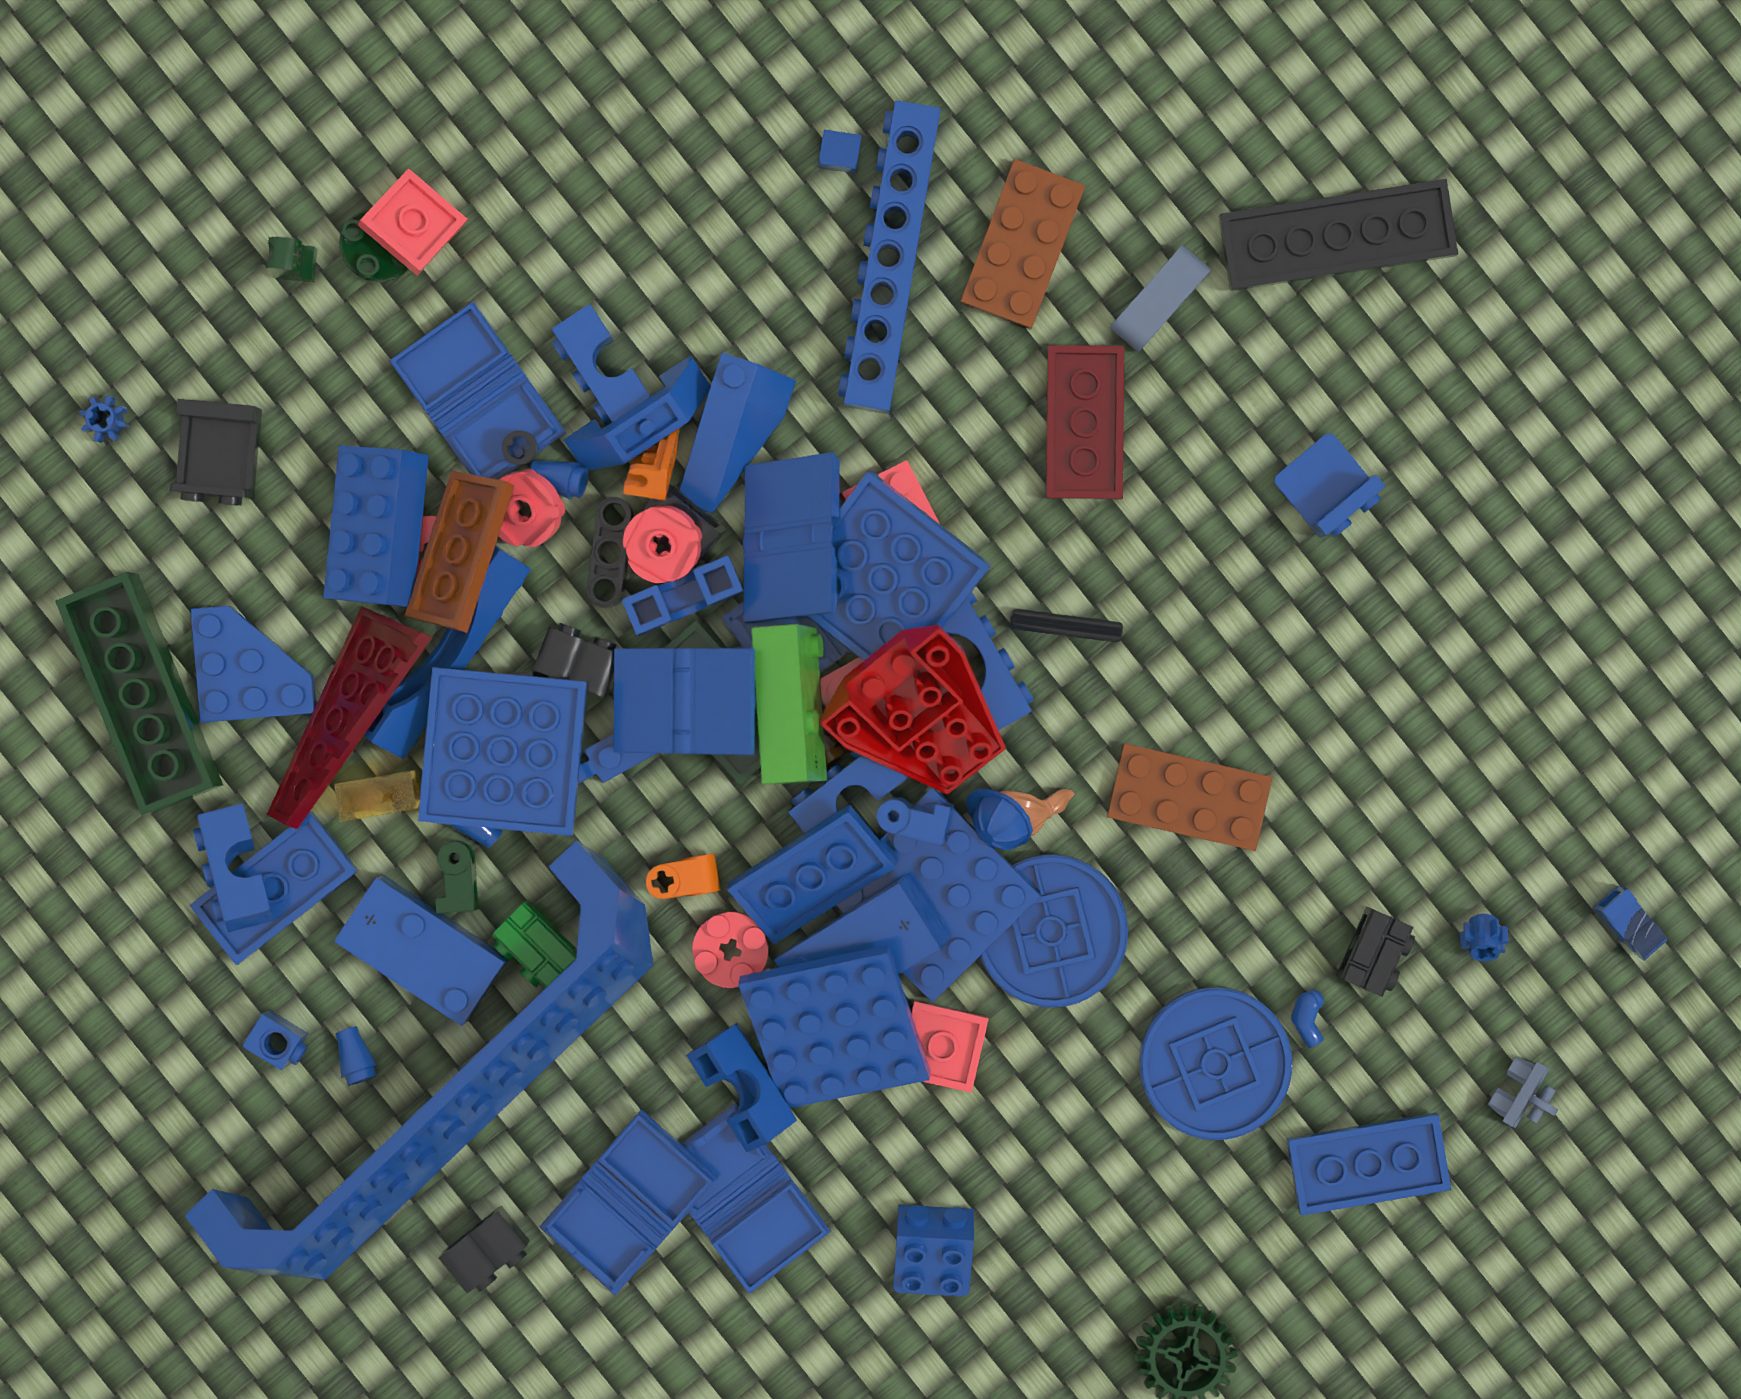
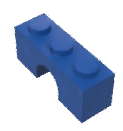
M591 304L552 328L557 337L551 341L563 361L570 357L578 370L572 373L584 393L591 389L599 401L593 407L605 425L615 421L651 397L632 368L618 377H606L598 372L596 366L598 353L602 348L613 342L614 339Z
M727 555L698 567L679 579L655 585L622 599L635 634L641 636L744 593V589L731 557Z
M852 752L851 755L855 760L844 769H842L839 763L827 772V781H824V784L817 790L812 792L807 787L790 800L795 807L789 810V814L803 832L806 833L838 812L836 800L838 794L844 788L851 785L862 786L878 801L906 780L907 776L856 752Z
M243 803L197 815L200 828L193 829L198 851L206 850L209 863L203 864L202 868L207 887L215 885L218 899L211 900L216 923L224 921L227 932H232L273 921L262 875L241 878L229 871L230 864L235 857L255 850Z
M737 1023L716 1033L686 1054L705 1087L720 1080H726L737 1090L739 1107L736 1113L727 1119V1122L746 1152L770 1142L797 1121L789 1105L785 1102L772 1081L768 1070L762 1065L752 1049L748 1038L741 1031Z

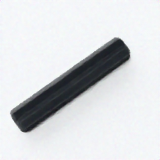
M1014 609L1010 619V627L1015 630L1116 643L1121 641L1123 624L1121 622Z

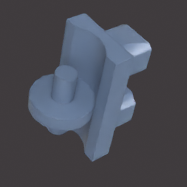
M1516 1057L1506 1075L1522 1083L1523 1087L1517 1097L1498 1088L1488 1105L1504 1117L1503 1122L1514 1128L1517 1127L1530 1103L1535 1104L1527 1116L1530 1120L1538 1123L1544 1111L1555 1116L1558 1109L1550 1105L1549 1102L1556 1090L1546 1085L1539 1098L1535 1096L1550 1069L1539 1062L1534 1065L1529 1061Z

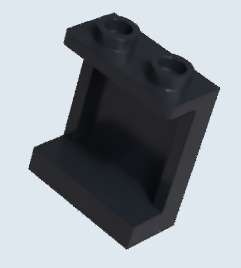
M178 399L176 414L182 416L176 482L170 484V491L181 493L180 500L204 502V495L219 497L218 504L242 506V499L254 500L262 409L251 405Z

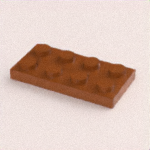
M1014 159L960 303L1031 330L1086 185Z
M451 471L405 613L406 617L453 630L468 632L514 485L502 480Z
M1123 743L1106 817L1256 851L1273 777Z

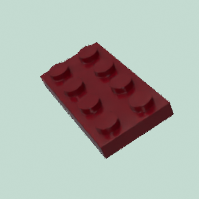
M1048 345L1046 499L1122 500L1124 346Z

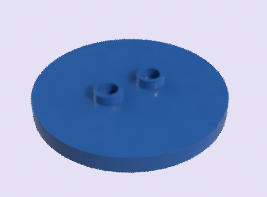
M1057 854L1039 855L1012 865L1041 896L980 955L989 975L1011 996L1040 1007L1070 1006L1092 997L1113 978L1126 952L1129 933L1128 919L1119 893L1109 879L1099 870L1074 857Z
M1203 987L1177 996L1162 1007L1154 1016L1141 1042L1139 1072L1144 1091L1150 1103L1158 1114L1171 1126L1196 1138L1227 1140L1254 1131L1277 1111L1287 1094L1292 1076V1052L1283 1026L1263 1003L1236 989Z

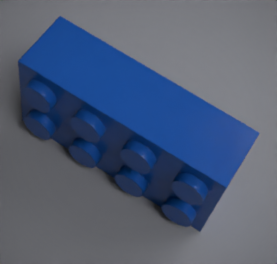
M339 445L323 598L408 607L417 576L429 455L401 449Z

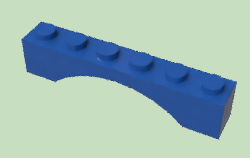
M495 545L468 632L446 629L435 649L418 668L401 681L364 734L370 742L402 759L406 757L427 726L432 667L464 670L473 655L480 649L483 640L496 621L502 616L504 609L516 591L524 583L531 568Z

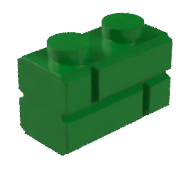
M528 900L522 903L492 934L497 940L493 944L494 947L508 960L515 957L524 966L521 970L522 975L535 987L541 983L547 988L577 956V948Z

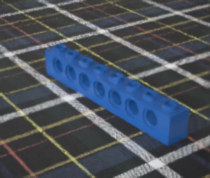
M895 100L894 111L886 110L883 133L889 134L887 149H879L876 171L883 172L881 187L873 185L870 208L877 209L875 223H867L863 246L870 247L868 262H860L857 284L864 285L862 300L854 298L851 321L858 322L855 337L848 336L844 359L851 360L849 375L841 374L838 396L845 398L844 407L883 414H889L940 117L941 108ZM906 136L914 138L918 143L916 151L908 154L901 152L897 147V142ZM897 174H905L911 179L912 185L906 191H897L891 186V179ZM892 211L900 212L906 219L905 224L899 229L889 228L884 223V218L888 213ZM884 249H892L898 253L900 259L896 265L885 267L879 263L877 259L878 254ZM879 286H885L892 291L893 298L888 304L879 305L872 300V291ZM871 324H880L886 329L887 335L881 342L874 343L865 337L866 328ZM873 361L878 364L881 371L879 376L874 380L863 379L858 373L862 363Z

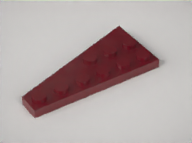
M360 607L266 815L291 828H299L432 637L365 607Z

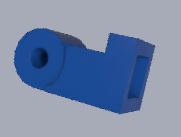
M893 797L879 807L877 821L879 826L889 833L943 845L947 839L954 804L939 801L935 804L933 811L912 806L906 799L901 797Z

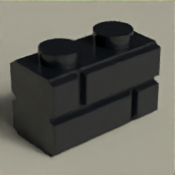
M1366 906L1336 976L1383 997L1386 990L1391 992L1400 974V971L1395 969L1401 955L1406 957L1413 947L1415 936L1411 934L1413 926Z

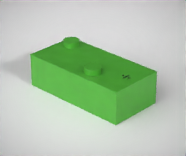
M799 624L752 628L753 648H755V686L762 784L827 781L824 728L819 721L822 716L819 657L823 656L824 651L822 636L817 634V628Z

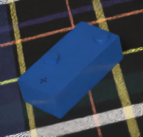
M908 873L791 945L776 957L774 961L780 968L888 945L897 972L900 974L940 950L950 939V936Z
M386 875L375 878L334 940L335 943L460 1026L469 1021L509 961L496 948L443 913L436 914L434 907Z

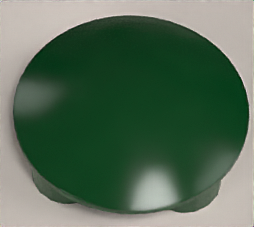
M370 209L363 210L352 216L343 225L339 238V249L342 259L354 274L365 280L373 282L394 280L403 275L408 268L358 226L362 217Z

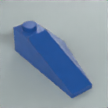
M722 352L680 491L698 507L713 513L740 478V475L745 470V465H748L754 456L757 455L763 444L784 419L796 380L759 364Z

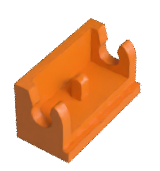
M679 428L632 459L627 479L624 483L623 494L660 500L666 499L677 457Z

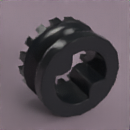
M522 430L513 431L504 438L502 453L510 463L526 465L536 457L538 443L535 437L528 432ZM517 437L526 438L530 444V449L525 450V457L522 459L515 458L510 451V446L515 445L514 438Z

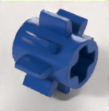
M108 395L104 400V404L98 399L91 397L90 403L92 406L87 411H79L82 416H85L86 421L81 430L86 433L96 431L94 441L99 443L104 441L105 435H108L114 441H119L117 433L122 428L130 427L129 424L124 422L123 414L128 411V408L124 406L114 408L115 398ZM102 412L111 415L106 419L108 424L106 427L99 425V422L103 420Z
M1477 914L1471 917L1469 923H1463L1464 931L1460 932L1461 949H1469L1470 956L1478 961H1492L1496 959L1500 953L1505 952V944L1509 943L1508 927H1499V919L1490 914Z

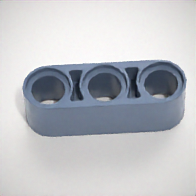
M1182 245L1110 328L1135 351L1139 352L1211 269Z

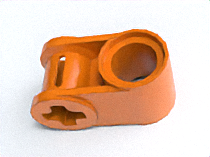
M710 853L683 858L681 861L653 867L646 877L648 892L658 899H668L721 891L715 854ZM659 871H665L667 877L673 876L674 883L668 886V892H662L660 886L654 887L653 880L658 878Z

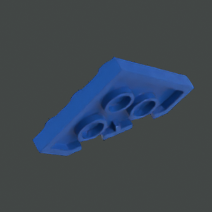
M232 606L191 609L200 723L313 713L316 706L314 675L298 664L280 646L254 627Z

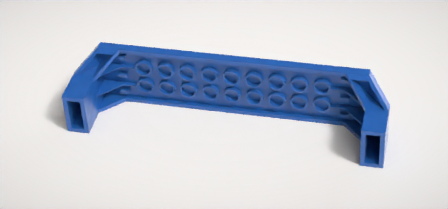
M576 840L549 866L551 871L581 904L576 960L293 1231L273 1230L248 1197L216 1189L209 1191L184 1215L223 1268L260 1275L326 1280L654 966L645 904L604 857Z

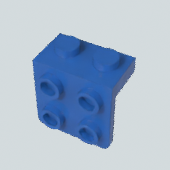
M1330 433L1322 436L1274 477L1275 486L1319 538L1327 536L1329 533L1335 538L1352 524L1348 517L1359 508L1365 513L1381 500L1378 492L1385 487V484L1376 474L1369 477L1339 440Z
M898 1205L894 1290L896 1292L944 1296L968 1295L974 1245V1209Z

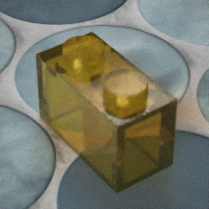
M418 770L334 784L340 822L419 809L421 788Z

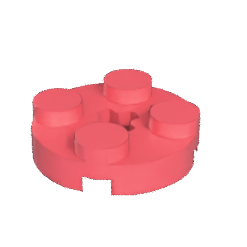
M532 469L512 472L500 478L499 480L514 485V489L498 536L510 545L536 547L550 539L557 532L561 523V517L565 513V504L559 498L554 486L545 477L537 474ZM519 500L529 504L531 516L528 514L521 516L518 511L521 509L518 503Z
M654 505L637 514L629 522L623 536V547L626 548V554L629 558L628 563L631 569L638 576L653 583H666L667 581H674L685 576L694 568L701 553L702 532L695 525L691 517L682 510L668 505ZM665 535L669 538L668 543L672 545L671 551L665 550L660 554L656 551L657 544L653 539L655 536L661 538Z
M726 911L712 916L700 926L694 937L692 953L696 969L706 980L720 987L735 988L739 987L740 976L761 972L764 969L768 959L769 945L765 933L749 915L738 911ZM730 939H734L737 941L736 947L742 950L741 955H734L731 960L725 959V952L720 950L721 943L728 944Z

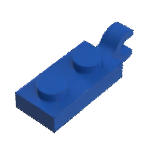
M614 734L584 750L589 761L580 765L578 784L598 774L602 783H605L657 753L613 752Z

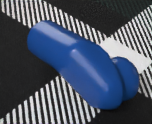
M1309 990L1306 993H1302L1297 998L1291 1015L1292 1023L1308 1048H1312L1324 1040V1037L1314 1023L1319 1008L1324 1004V998L1317 990Z

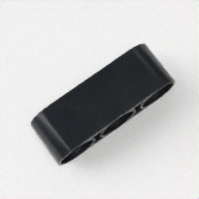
M618 497L604 499L599 504L596 513L587 595L590 601L603 608H612L618 605L623 599L626 586L629 558L626 554V548L623 547V536L627 525L634 518V511L625 500ZM613 505H621L625 510V519L618 525H610L606 520V512ZM609 542L617 543L621 550L619 559L614 563H605L601 557L602 547ZM604 580H611L616 587L615 596L609 601H601L596 595L597 585Z

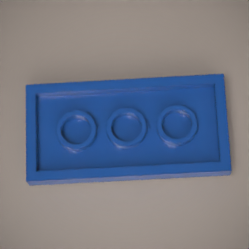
M848 805L728 883L727 890L772 943L775 944L893 870L896 866V860L855 810Z
M310 811L298 829L289 827L231 872L233 875L241 878L262 875L273 921L227 932L224 921L216 923L211 900L218 899L215 886L189 906L235 965H239L359 870L314 812Z
M1437 1113L1286 1138L1298 1211L1301 1216L1451 1190L1440 1119Z

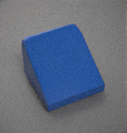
M824 129L818 162L819 168L856 174L862 135Z

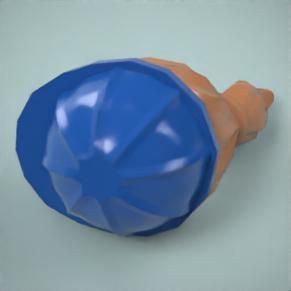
M976 789L968 795L966 805L978 838L985 842L988 847L1011 850L1026 844L1030 837L1042 828L1047 819H1050L1054 814L1064 811L1068 802L1074 796V792L1069 789H1062L1052 793L1046 799L1040 800L1035 796L1019 791L998 792L990 789Z

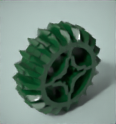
M1186 1302L1180 1303V1313H1175L1170 1304L1166 1305L1165 1310L1168 1316L1163 1319L1158 1312H1154L1152 1317L1156 1325L1153 1327L1149 1323H1143L1142 1329L1149 1337L1137 1336L1136 1344L1144 1349L1134 1352L1135 1360L1144 1362L1136 1369L1139 1376H1147L1144 1381L1145 1387L1151 1389L1157 1386L1155 1396L1158 1399L1165 1397L1168 1392V1399H1179L1180 1396L1183 1399H1192L1194 1396H1197L1198 1399H1206L1204 1393L1208 1391L1211 1392L1212 1396L1218 1397L1220 1393L1215 1385L1219 1382L1223 1386H1229L1230 1381L1223 1373H1234L1236 1371L1235 1364L1228 1360L1238 1357L1236 1348L1228 1347L1235 1342L1234 1335L1232 1333L1223 1334L1228 1328L1226 1321L1221 1320L1215 1323L1217 1314L1214 1310L1208 1311L1203 1317V1306L1198 1303L1194 1306L1192 1313H1189ZM1184 1327L1183 1333L1179 1338L1161 1341L1170 1331ZM1199 1329L1206 1331L1214 1339L1216 1345L1215 1356L1208 1355L1206 1350L1198 1347L1200 1340L1198 1337ZM1190 1347L1193 1357L1190 1359L1187 1356L1188 1361H1181L1178 1354L1179 1351L1182 1350L1184 1352V1348ZM1156 1352L1163 1354L1166 1359L1174 1362L1172 1369L1174 1376L1172 1380L1164 1376L1156 1367ZM1194 1370H1208L1199 1379L1187 1382Z

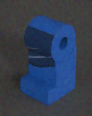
M1617 886L1596 904L1593 910L1636 956L1645 961L1667 941V938L1636 902L1637 899L1630 890Z

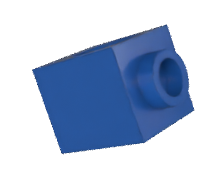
M268 1010L261 1014L242 1047L276 1068L283 1070L290 1063L296 1066L304 1055L308 1046L303 1042L308 1032L275 1012ZM273 1032H278L285 1036L287 1040L285 1051H278L273 1048L271 1044Z

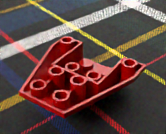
M939 625L905 629L899 632L843 677L819 720L820 724L845 748L945 794H949L1006 749L964 650Z

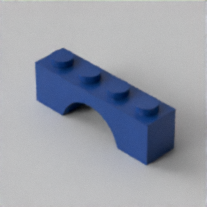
M971 592L943 630L947 634H955L967 639L979 651L984 664V679L980 689L997 728L1000 730L1032 712L1028 704L1033 702L1034 699L1023 681L1016 684L1010 673V670L1015 668L1004 648L999 651L996 649L991 640V637L996 635L986 615L979 618L972 604L977 602V599L973 592Z

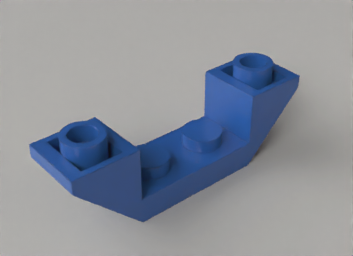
M691 355L659 376L665 388L603 429L597 420L594 419L563 439L582 467L593 470L626 464L689 422L711 387Z

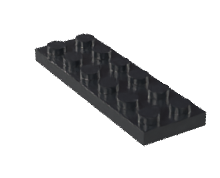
M1447 179L1241 210L1219 215L1230 291L1443 259L1458 255Z

